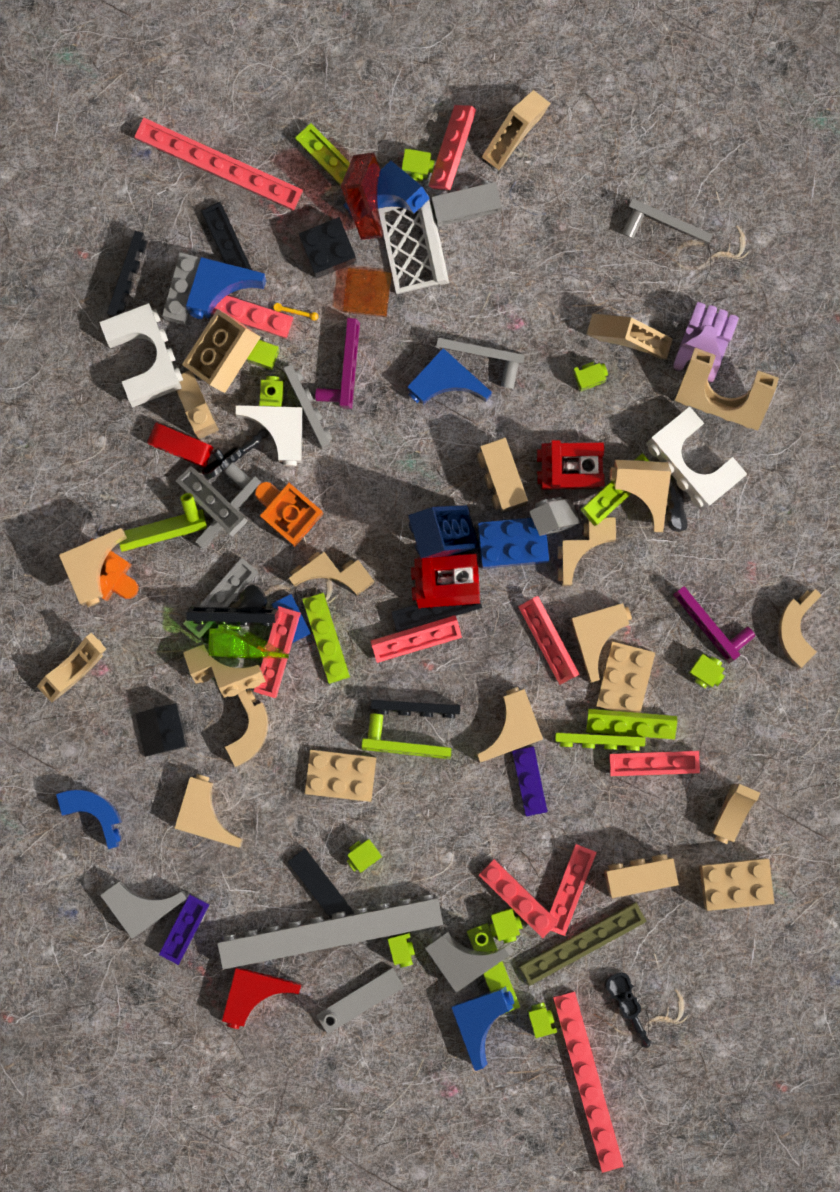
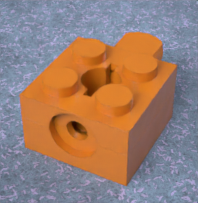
M269 482L261 483L256 489L257 499L267 507L260 515L261 519L294 547L324 514L321 509L290 483L282 491Z
M112 551L106 556L101 568L100 586L103 594L102 599L108 601L113 592L124 599H132L139 591L137 582L126 575L132 564Z

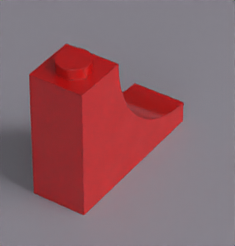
M237 967L222 1021L227 1022L226 1026L239 1029L240 1026L244 1027L249 1014L262 1000L280 993L299 994L302 984Z

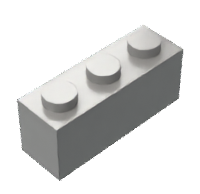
M489 180L478 183V186L469 188V186L458 187L455 192L451 193L440 191L432 197V205L438 227L502 212L496 182L491 183Z
M180 252L162 315L165 321L186 326L189 317L186 304L199 266L200 257Z
M562 497L550 500L545 499L536 503V508L529 511L539 536L561 532L581 523L571 498L564 500Z

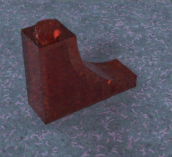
M374 152L353 155L341 184V189L361 240L382 238L384 233L377 203V185L381 170Z

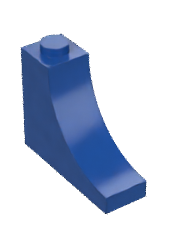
M390 161L343 206L357 222L366 214L384 207H401L415 213L430 198L418 182L394 162Z
M201 257L186 304L187 311L194 318L203 319L204 317L209 319L215 306L230 293L246 288L264 289L266 284L265 274Z
M444 348L407 387V390L410 392L408 396L415 403L418 404L420 401L423 405L434 396L448 391L468 392L478 396L485 402L492 396V392Z
M506 986L452 1006L475 1071L483 1069L488 1065L485 1054V1042L491 1025L500 1015L509 1012L513 1008L514 999L511 992H507Z

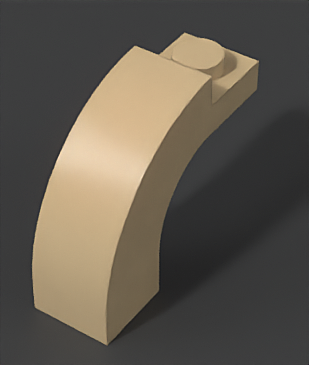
M816 589L811 592L807 590L798 599L801 602L800 604L794 599L790 600L784 608L779 621L778 633L781 647L788 659L798 669L802 668L817 653L805 641L800 628L805 612L822 596Z
M90 633L65 661L41 680L37 687L52 703L94 667L103 657L102 654L106 648L100 640Z
M251 689L238 693L249 718L247 731L239 740L225 747L235 767L249 761L259 752L268 732L266 708L264 703L254 705L253 702L257 700Z

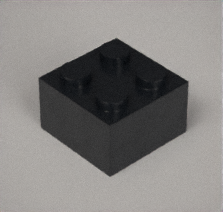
M340 217L299 233L301 243L316 279L357 263Z

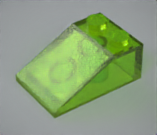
M221 624L218 625V629H209L208 656L289 659L288 653L249 631H242L241 626Z

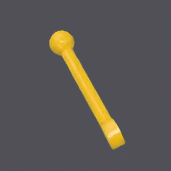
M275 303L273 307L277 312L285 311L309 317L313 321L318 319L316 312L307 313L283 307L280 303Z

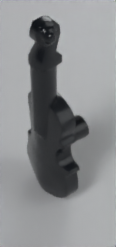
M259 430L257 435H252V438L241 447L234 446L224 454L219 448L215 449L212 454L216 460L202 470L204 477L209 480L222 472L231 463L236 462L258 445L262 438L268 437V430Z
M671 475L672 486L669 487L667 502L669 506H666L665 516L667 515L669 528L673 531L681 532L686 530L688 526L684 511V494L677 485V480Z
M249 585L243 592H240V599L236 603L233 602L229 607L264 608L267 604V598L261 588ZM229 622L225 625L216 624L210 629L208 634L203 635L202 641L210 644L212 639L218 636L230 624L234 626L240 625L237 622Z
M616 973L606 979L604 988L609 994V998L617 1002V1009H619L621 1017L630 1020L637 1037L641 1040V1046L648 1048L650 1047L651 1040L647 1038L646 1031L638 1018L641 1012V1005L637 1002V998L633 996L631 991L634 985L631 984L630 978L626 973Z

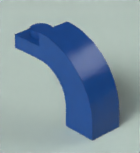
M70 790L56 794L62 816L80 811L91 813L102 825L108 849L119 847L118 842L121 841L119 829H115L114 825L122 823L118 811L106 798L86 790Z

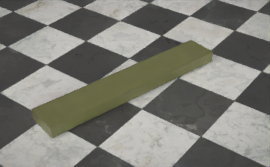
M634 902L518 967L528 985L531 986L647 921L638 904Z

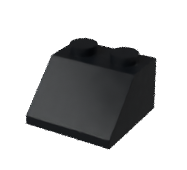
M178 703L135 713L145 757L189 747Z

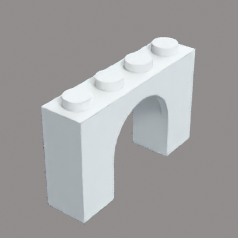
M149 303L99 322L110 348L134 339H144L156 346L157 357L154 365L147 372L122 381L132 407L182 389L180 381H183L179 368L174 369L172 363L176 360L171 348L167 349L165 342L168 341L164 328L159 329L157 322L161 321L156 309L152 310Z
M688 407L655 434L646 445L649 452L654 457H657L660 462H668L671 475L677 480L679 488L686 491L691 497L692 503L704 511L745 477L747 473L733 457L717 471L706 475L695 473L686 466L681 454L683 442L704 424L691 407Z

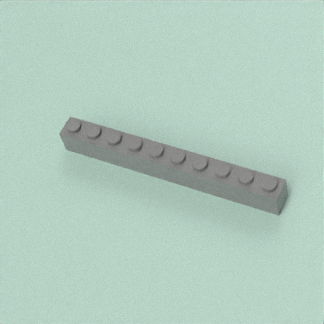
M433 894L419 896L420 900L411 901V898L398 900L397 905L389 906V903L377 904L376 909L367 910V907L354 909V914L345 915V911L332 914V918L323 919V916L310 918V922L301 924V920L288 923V927L279 928V925L266 927V931L257 932V929L244 932L243 936L235 937V934L224 935L222 940L218 941L222 968L228 969L443 925L438 896L433 897Z

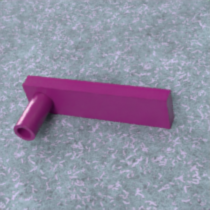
M347 318L341 389L317 388L315 393L316 401L338 402L344 409H353L360 322L356 318Z
M685 586L673 594L728 663L741 655L738 651L755 637V633L747 626L729 641Z

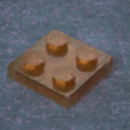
M348 268L343 313L387 318L392 273Z

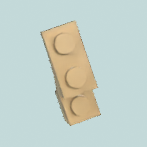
M616 517L604 518L596 526L589 520L588 523H584V537H588V540H562L561 546L557 547L558 559H562V568H558V581H562V586H572L575 567L587 551L602 543L615 542Z
M317 552L308 559L310 563L304 567L299 565L290 572L292 576L289 577V580L295 587L311 579H332L349 587L356 596L374 583V580L359 560L347 562L342 566L343 571L340 573L325 552L322 554Z
M204 644L183 652L190 675L195 683L207 682L215 677L218 688L224 698L235 696L243 690L256 688L261 683L266 682L259 665L247 668L225 666L210 656Z

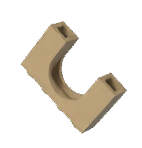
M694 348L675 401L758 431L775 393L779 378L757 371L751 388L745 395L738 398L722 397L715 393L708 383V376L716 355Z

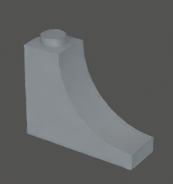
M121 881L118 883L110 882L103 888L105 892L100 895L131 939L135 938L188 898L184 891L165 899L144 898L130 891Z
M448 932L443 936L440 933L429 939L431 944L425 948L455 992L464 988L514 952L509 944L501 949L489 952L471 950L455 941Z

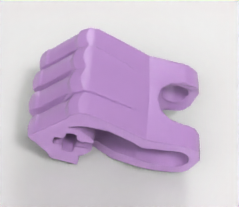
M697 302L676 355L673 369L677 371L684 369L686 362L692 356L694 348L716 355L708 376V382L712 383L720 368L725 350L733 336L739 318L735 315H730L728 318L727 311L720 309L716 313L717 308L715 306L709 305L705 309V304Z

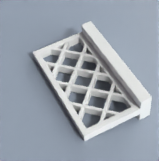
M431 198L418 209L419 213L414 220L405 215L407 209L403 208L401 212L398 211V209H402L401 207L378 209L396 294L438 284H448L449 279ZM395 211L399 216L395 223L391 225L386 222L384 213ZM402 217L412 222L406 233L396 228ZM415 225L423 229V235L419 241L409 236ZM394 230L404 235L398 246L390 242V236ZM407 238L417 243L411 254L401 249ZM420 246L425 248L428 253L424 262L413 257ZM399 251L408 256L402 268L396 265L394 260ZM412 259L421 264L415 276L405 270ZM424 267L432 271L433 280L424 282L418 278ZM404 272L413 279L409 286L400 288L399 279Z

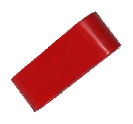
M159 423L154 424L147 444L204 468H206L214 449L213 446Z

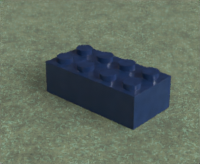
M467 505L430 507L408 515L410 520L409 528L414 534L416 541L415 549L421 559L459 555L480 548Z

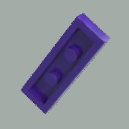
M534 747L512 751L525 816L548 812Z
M191 894L188 896L159 953L160 956L177 965L180 964L210 904Z

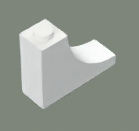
M236 406V416L238 418L252 420L268 430L276 443L278 460L283 462V466L295 467L297 463H302V407Z

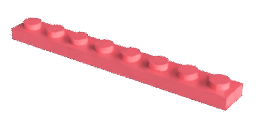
M143 118L134 136L138 141L292 211L295 210L303 193L302 189L146 118Z
M575 991L553 997L601 1171L603 1173L624 1167Z

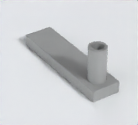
M633 198L629 205L632 212L622 231V234L634 239L645 215L709 244L713 234Z
M438 338L436 347L506 360L501 387L514 389L518 364H523L525 357L523 354Z
M232 463L224 473L243 489L230 503L239 512L256 493L258 485L262 482L256 476L253 479L249 478ZM214 520L195 542L204 550L220 533L223 527Z
M392 967L317 1013L316 1016L326 1033L329 1034L404 988V985Z

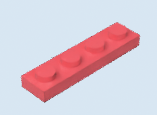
M454 105L428 185L432 189H451L476 112L473 106Z
M228 295L215 306L211 315H214L217 309L245 326L285 339L288 337L294 319L292 316Z
M536 596L518 606L559 685L580 675L539 597Z
M278 606L279 618L273 623L260 668L266 682L254 688V692L272 698L277 697L301 614L300 612Z
M455 615L371 640V645L378 663L462 638Z
M699 751L609 754L610 776L700 773Z
M575 844L549 912L558 921L551 931L565 936L597 852Z
M495 859L479 874L542 938L557 925L558 921Z

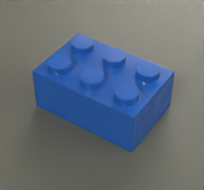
M532 518L478 523L482 569L549 562L547 535L539 536Z

